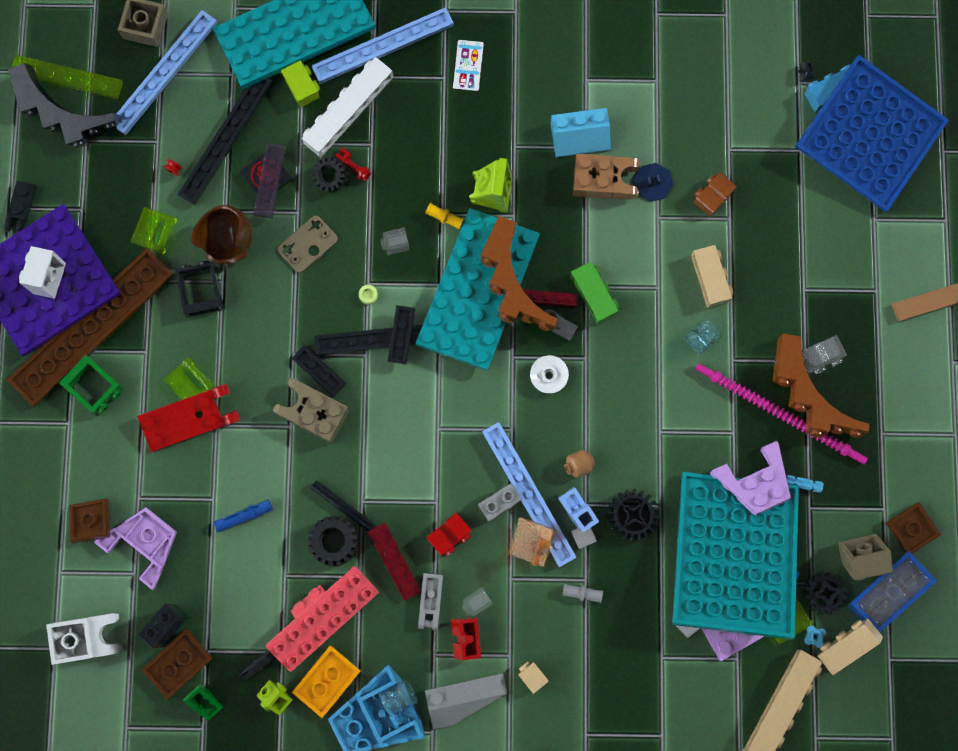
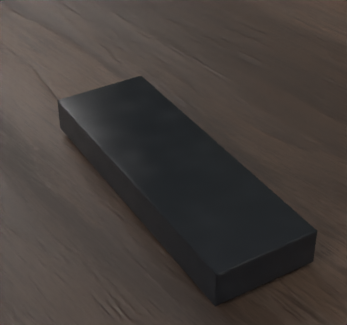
M396 305L387 361L389 363L407 365L415 308Z
M306 345L292 358L297 365L333 398L347 384Z

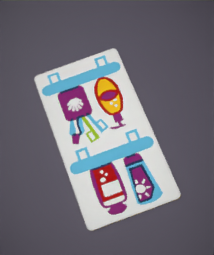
M458 40L453 82L454 89L479 90L483 42Z

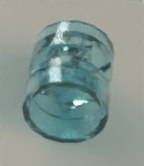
M703 319L696 325V330L692 329L684 336V339L696 353L701 355L709 348V343L713 344L721 337V334L709 320Z
M407 680L395 685V690L390 688L380 693L382 704L390 716L402 712L403 707L407 709L417 704L416 694Z

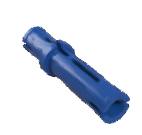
M269 499L259 504H251L244 510L214 521V526L218 533L245 521L255 520L258 516L273 511Z

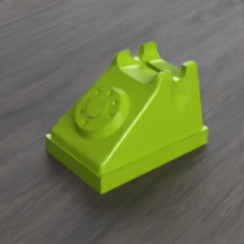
M499 158V160L490 163L482 169L473 171L472 174L476 180L475 190L469 197L472 204L508 213L512 174L507 159Z

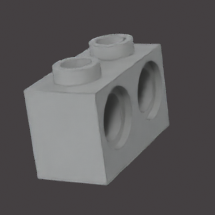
M510 483L479 503L478 507L489 523L520 503L522 499Z

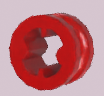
M168 159V164L164 165L163 168L171 174L178 176V171L182 170V167L173 160Z

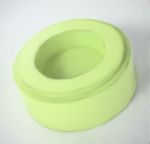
M365 285L359 290V298L362 303L371 305L378 299V292L374 286Z

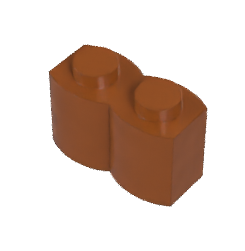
M721 172L717 176L713 174L706 182L708 185L704 189L701 187L694 195L696 198L693 203L710 217L737 188Z

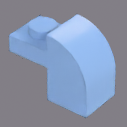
M575 487L558 497L568 516L581 532H585L599 522Z

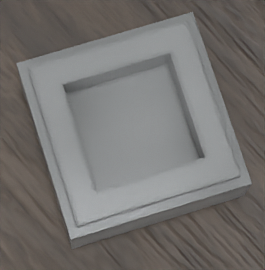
M578 528L571 531L578 549L596 542L591 528L585 532H581Z

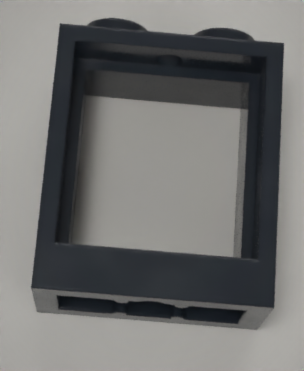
M202 261L199 265H183L180 269L175 270L183 314L187 318L224 310L217 268L213 262ZM211 272L216 299L189 304L185 278Z
M165 603L138 635L152 648L164 647L189 616L176 604Z

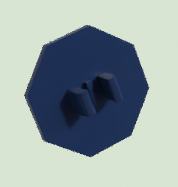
M657 163L641 166L633 179L634 185L639 190V195L650 202L665 199L673 186L670 171Z

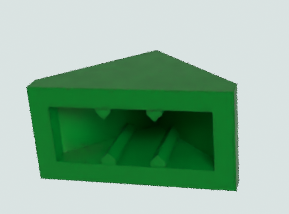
M198 685L183 699L187 705L207 721L223 708L204 685Z

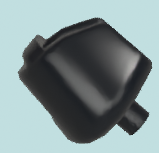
M802 62L798 69L802 80L814 79L815 73L811 62Z

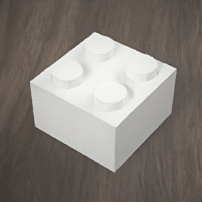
M31 246L30 251L25 257L24 269L19 275V283L35 295L55 299L66 263L51 250Z

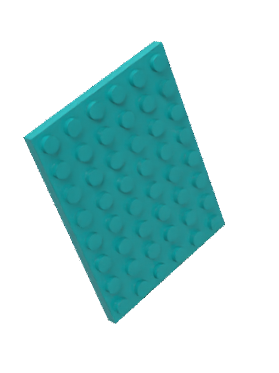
M682 472L672 625L793 640L795 638L799 486L788 484L791 497L788 501L755 516L737 500V497L730 490H726L717 478L706 474Z

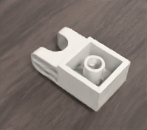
M119 613L47 624L51 664L112 655L124 651L121 643H108L102 636L103 628L106 625L119 620ZM71 636L75 638V642L73 643V645L72 642L68 643V639L71 638Z

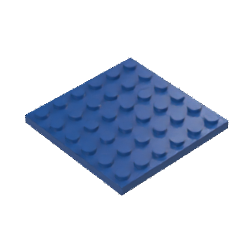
M858 55L795 147L886 212L949 120L869 61Z

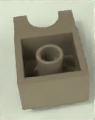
M290 378L287 383L292 390L298 393V402L292 407H284L277 404L273 407V412L332 444L350 411L349 408L302 382ZM321 413H325L327 416L325 420L322 418L320 421L319 415Z

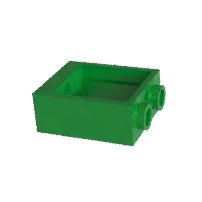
M87 355L59 382L96 416L103 414L108 409V404L112 400H116L121 395V390L123 389L116 380ZM92 367L112 384L93 406L73 389Z

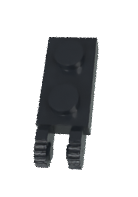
M16 181L4 224L5 231H11L14 219L18 220L15 228L16 233L23 230L37 186L35 184Z

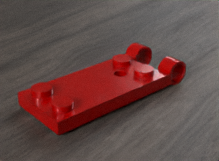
M227 383L138 415L137 418L150 451L159 450L241 420L237 410L221 416L215 398L230 393ZM196 411H201L203 416L201 418L196 417Z

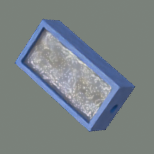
M909 551L892 565L893 572L880 576L847 605L861 621L868 618L879 632L937 582Z

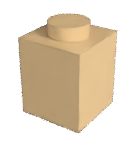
M527 661L519 668L521 671L518 674L533 694L549 682L534 662L530 664Z

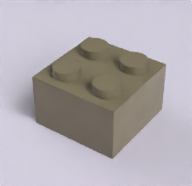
M126 0L118 32L125 40L158 47L168 12L164 4L147 0Z
M877 534L838 542L841 564L854 580H864L867 577L883 576L886 573L893 572L891 550Z

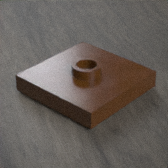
M107 498L69 505L70 542L72 544L110 537L109 500Z
M919 502L885 523L905 553L909 551L913 554L941 535Z

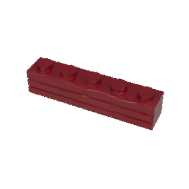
M522 289L534 304L577 308L578 294Z

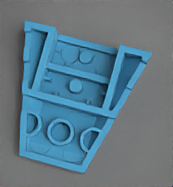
M387 665L328 719L343 751H369L425 738L421 717L402 679L390 665Z

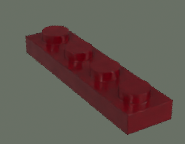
M384 522L369 530L368 533L403 600L406 601L421 593L422 591L386 523Z

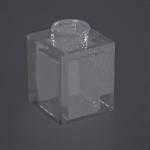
M405 227L382 232L384 237L380 239L382 249L387 250L388 255L410 250Z
M482 587L462 600L464 602L462 608L468 616L472 614L473 617L493 604Z

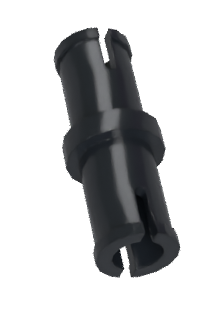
M267 650L257 659L254 658L251 664L238 673L247 683L249 679L258 672H263L264 668L277 658Z

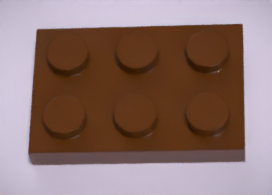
M186 629L148 663L142 671L164 697L169 700L203 669L213 657L189 629Z

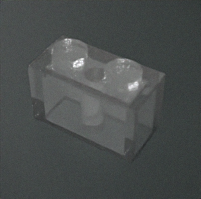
M837 335L802 350L803 362L808 374L815 372L817 375L825 371V367L830 364L833 367L843 363L842 359L847 356Z

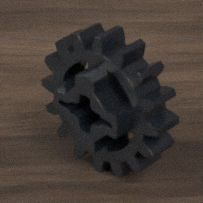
M820 572L818 574L819 577L812 575L813 581H806L809 587L803 588L804 591L808 592V595L803 596L805 599H809L806 605H813V612L819 609L820 615H824L825 610L828 615H832V609L835 612H839L838 606H845L842 599L848 598L843 595L847 588L841 587L844 581L838 582L839 576L831 577V572H827L825 576L823 572ZM829 581L833 583L836 588L830 586ZM818 584L816 591L813 592L815 585ZM824 591H828V592L832 591V593H829V595H826V596L819 595V596H818V594H820V593H822V592H824ZM837 595V599L833 604V599ZM815 599L821 601L823 606L819 605Z

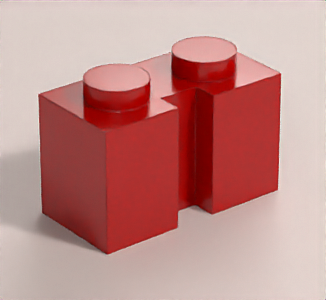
M456 512L426 538L441 556L446 555L448 557L456 550L455 545L459 542L463 544L471 537L469 534L472 530Z
M478 618L451 619L452 635L457 636L458 643H453L454 659L463 661L481 658Z

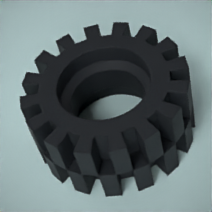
M321 158L322 160H318L316 162L317 165L313 166L315 170L312 171V175H314L312 180L316 182L315 185L320 187L319 189L329 192L340 190L341 187L345 186L344 182L348 180L346 178V175H348V171L345 170L347 169L346 165H343V162L336 158ZM329 167L334 168L336 171V178L332 182H328L324 178V171Z

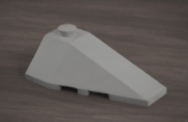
M503 673L426 689L425 694L433 730L453 726L507 694Z

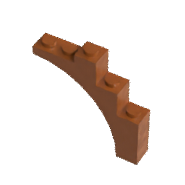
M498 216L480 260L486 267L496 268L489 283V289L494 294L505 295L498 310V316L507 323H516L517 318L520 317L522 321L529 324L535 323L545 331H554L558 319L535 305L524 293L516 279L510 251L516 222Z
M783 333L777 340L773 382L784 387L791 386L790 408H795V411L798 412L807 411L805 433L821 438L831 430L834 434L846 433L854 438L863 437L869 432V424L839 412L819 394L804 366L801 351L802 337Z

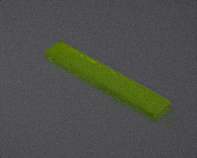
M15 55L12 67L24 63L33 66L39 81L115 99L119 98L123 81L120 79Z

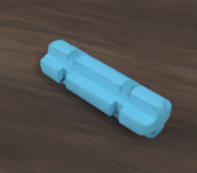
M791 475L786 476L787 484L798 485L799 489L813 490V492L818 493L823 490L822 482H813V480L800 477L795 478V476Z

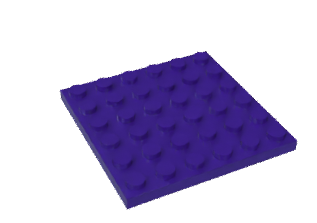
M64 203L0 244V321L23 357L121 295V292ZM31 246L51 250L66 263L55 299L35 295L19 283V275L24 269L25 257L30 251Z

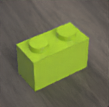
M301 60L281 70L282 76L300 108L320 98L318 93L320 87L316 80H311V71L307 65L303 66Z

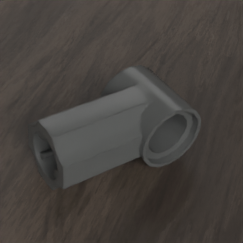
M553 310L544 311L558 319L557 325L552 332L571 341L578 326L560 317Z

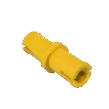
M432 203L429 204L425 213L440 220V223L444 224L445 222L458 230L464 221V218L450 213V210H443Z

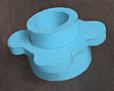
M808 626L804 642L807 645L813 644L820 648L824 644L823 638L826 636V631L824 629H816L814 626Z

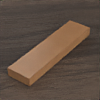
M958 283L893 303L892 307L898 322L958 304Z

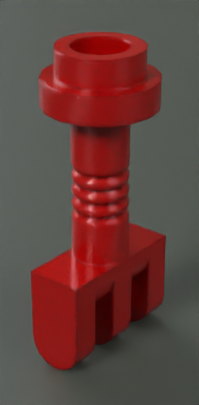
M341 147L339 151L344 156L336 153L335 157L342 161L343 165L357 173V179L367 181L371 175L369 168L366 166L361 168L349 160L352 157L351 153Z

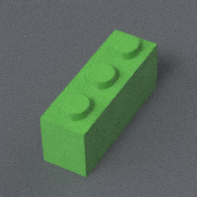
M589 262L571 271L570 277L596 325L616 316L619 305L616 299H612L609 295V286L606 282H602L600 278L601 272L597 265L594 266L592 262Z

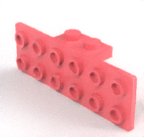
M356 566L352 567L327 591L319 585L317 588H313L302 601L297 602L291 610L295 619L266 644V648L288 671H293L370 602L379 591Z

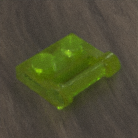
M144 207L130 242L164 254V246L171 228L175 225L177 219ZM161 220L165 221L166 223L158 243H152Z
M191 357L186 358L181 365L163 379L181 400L212 389L215 386L193 364L194 361ZM186 369L203 385L200 390L184 374Z

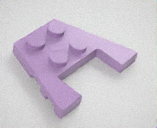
M777 441L762 447L760 450L769 467L738 481L727 464L712 470L710 473L713 478H717L723 484L722 486L726 490H730L737 497V500L755 516L791 498Z
M144 508L127 519L123 524L110 530L109 538L98 539L94 543L106 553H110L117 543L124 539L151 561V564L140 576L139 580L154 590L177 531L151 510Z

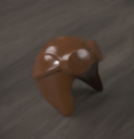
M220 205L209 210L199 219L193 229L190 241L195 247L202 248L209 260L219 264H233L248 257V249L252 241V228L248 218L242 211L230 205Z

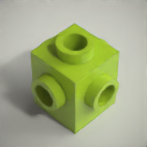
M270 680L257 694V697L261 700L260 705L269 712L271 710L279 716L292 699L286 693L287 688L279 682L275 684Z

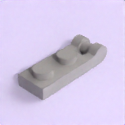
M423 574L418 629H424L425 627L438 631L443 575ZM433 614V620H425V615Z

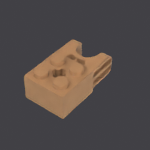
M576 154L573 196L601 199H636L639 195V190L636 186L624 183L621 175L627 172H636L640 168V160L629 157Z

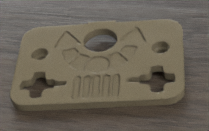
M313 216L279 245L278 252L296 272L302 273L336 244L338 237L319 216ZM319 221L320 229L317 230L316 228L310 230L313 226L311 222ZM285 245L287 247L292 246L291 254L283 253ZM317 246L319 248L318 255H310L309 248Z

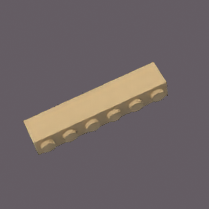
M802 650L795 652L743 751H775L782 746L785 739L783 735L786 730L789 731L794 723L792 718L795 713L800 712L804 696L808 695L812 690L813 685L811 683L814 677L817 678L822 671V667H820L822 662Z

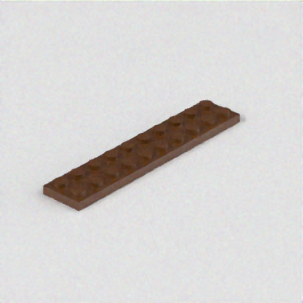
M146 248L113 279L121 295L45 343L6 380L35 408L60 384L59 382L85 355L90 356L159 291L174 274Z

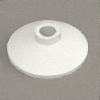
M551 355L537 359L530 371V378L534 387L548 394L560 391L566 385L569 376L566 364L560 358ZM551 373L553 377L551 379H547L545 374Z

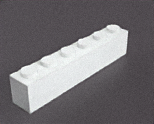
M376 57L372 61H368L364 66V70L354 76L349 87H345L340 92V97L328 105L327 111L316 118L315 124L311 128L305 130L302 137L304 145L321 158L392 80V70Z

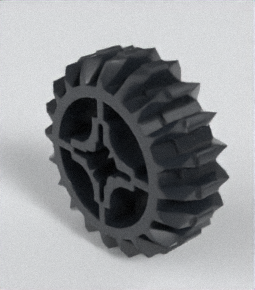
M627 489L625 490V497L620 492L618 493L620 500L615 497L612 499L616 505H608L613 512L608 511L607 515L613 518L608 519L607 523L614 522L615 525L610 529H618L615 534L616 536H619L622 532V540H626L628 535L630 542L634 541V536H636L639 542L641 541V534L646 539L649 537L646 531L652 534L654 530L651 526H658V523L654 522L653 519L657 520L660 518L659 515H654V512L659 511V508L652 509L656 501L654 500L649 503L648 500L651 496L647 495L643 498L644 491H641L638 496L636 489H633L632 495H630ZM637 500L640 503L635 508H631L623 502ZM644 506L648 511L647 523L641 516V511L644 508ZM619 508L625 514V520L622 525L619 523L617 516ZM639 508V510L636 512V516H638V518H634L627 523V521L630 519V515H628V513H632ZM631 523H636L643 527L640 531H629L626 528Z

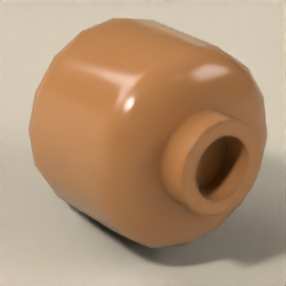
M579 450L567 456L564 467L569 475L580 478L591 473L595 463L589 452Z

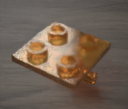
M519 517L508 554L526 560L533 566L545 567L556 530Z

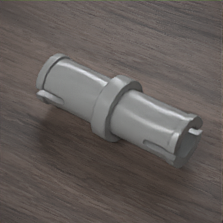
M564 584L563 596L578 598L580 601L589 600L601 603L603 591L589 589L583 585L578 587Z

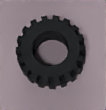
M327 516L322 520L319 519L317 524L312 526V531L308 535V546L310 547L311 554H313L316 560L325 565L339 566L345 564L353 558V555L358 550V533L354 526L342 517ZM333 529L339 530L345 537L343 548L336 553L326 551L322 545L324 535Z

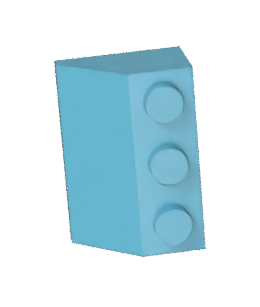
M607 108L551 115L550 124L556 158L611 151L610 124Z

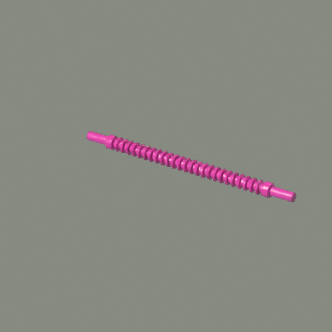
M700 363L696 365L695 370L711 378L712 382H718L719 386L724 385L725 389L729 388V391L733 390L734 394L738 393L739 397L747 398L748 402L752 401L753 405H758V408L763 407L762 410H768L767 413L772 412V416L777 415L778 419L786 420L787 424L791 423V426H796L797 430L800 428L802 429L801 432L805 431L806 423L803 422L804 419L799 420L798 416L790 415L789 411L785 412L784 408H779V405L774 406L775 403H769L770 400L765 401V397L760 398L759 394L751 393L750 389H745V386L742 388L741 384L737 385L736 381H731V378L726 379V375L721 376L722 373L714 372ZM828 433L821 438L816 437V440L820 439L821 443L825 442L826 446L830 445L831 449L839 450L843 456L848 455L862 464H865L868 460L867 457L851 449L850 445L842 444L843 441L838 442V439H833L832 435L829 437Z

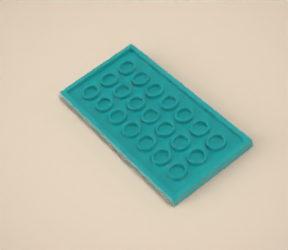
M273 0L213 27V31L242 89L280 73L284 68L300 60L304 62L376 29V25L363 0Z
M469 208L416 345L488 371L506 322L502 321L498 316V310L505 295L494 294L489 289V283L496 268L486 267L483 265V262H480L481 254L497 218ZM516 225L510 251L512 267L516 279L521 285L540 233Z

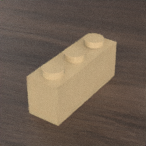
M715 245L694 250L691 258L707 308L729 303L733 296V289L727 283L726 278H728L726 268L722 267L720 250H717Z
M868 618L864 621H856L851 625V630L848 632L843 630L835 637V641L832 643L827 641L820 647L821 651L818 654V658L832 675L881 643L883 636Z

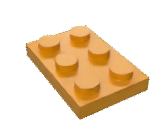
M330 645L292 693L323 718L361 670Z

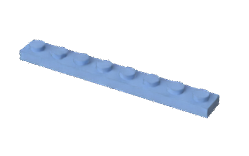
M445 7L312 65V69L319 84H322L365 65L375 57L379 59L454 26V23Z
M201 10L117 112L118 115H121L122 123L116 124L117 130L126 136L212 31L213 27L217 25V20Z
M498 422L482 431L508 479L522 499L521 502L558 567L575 559L574 552L500 423Z

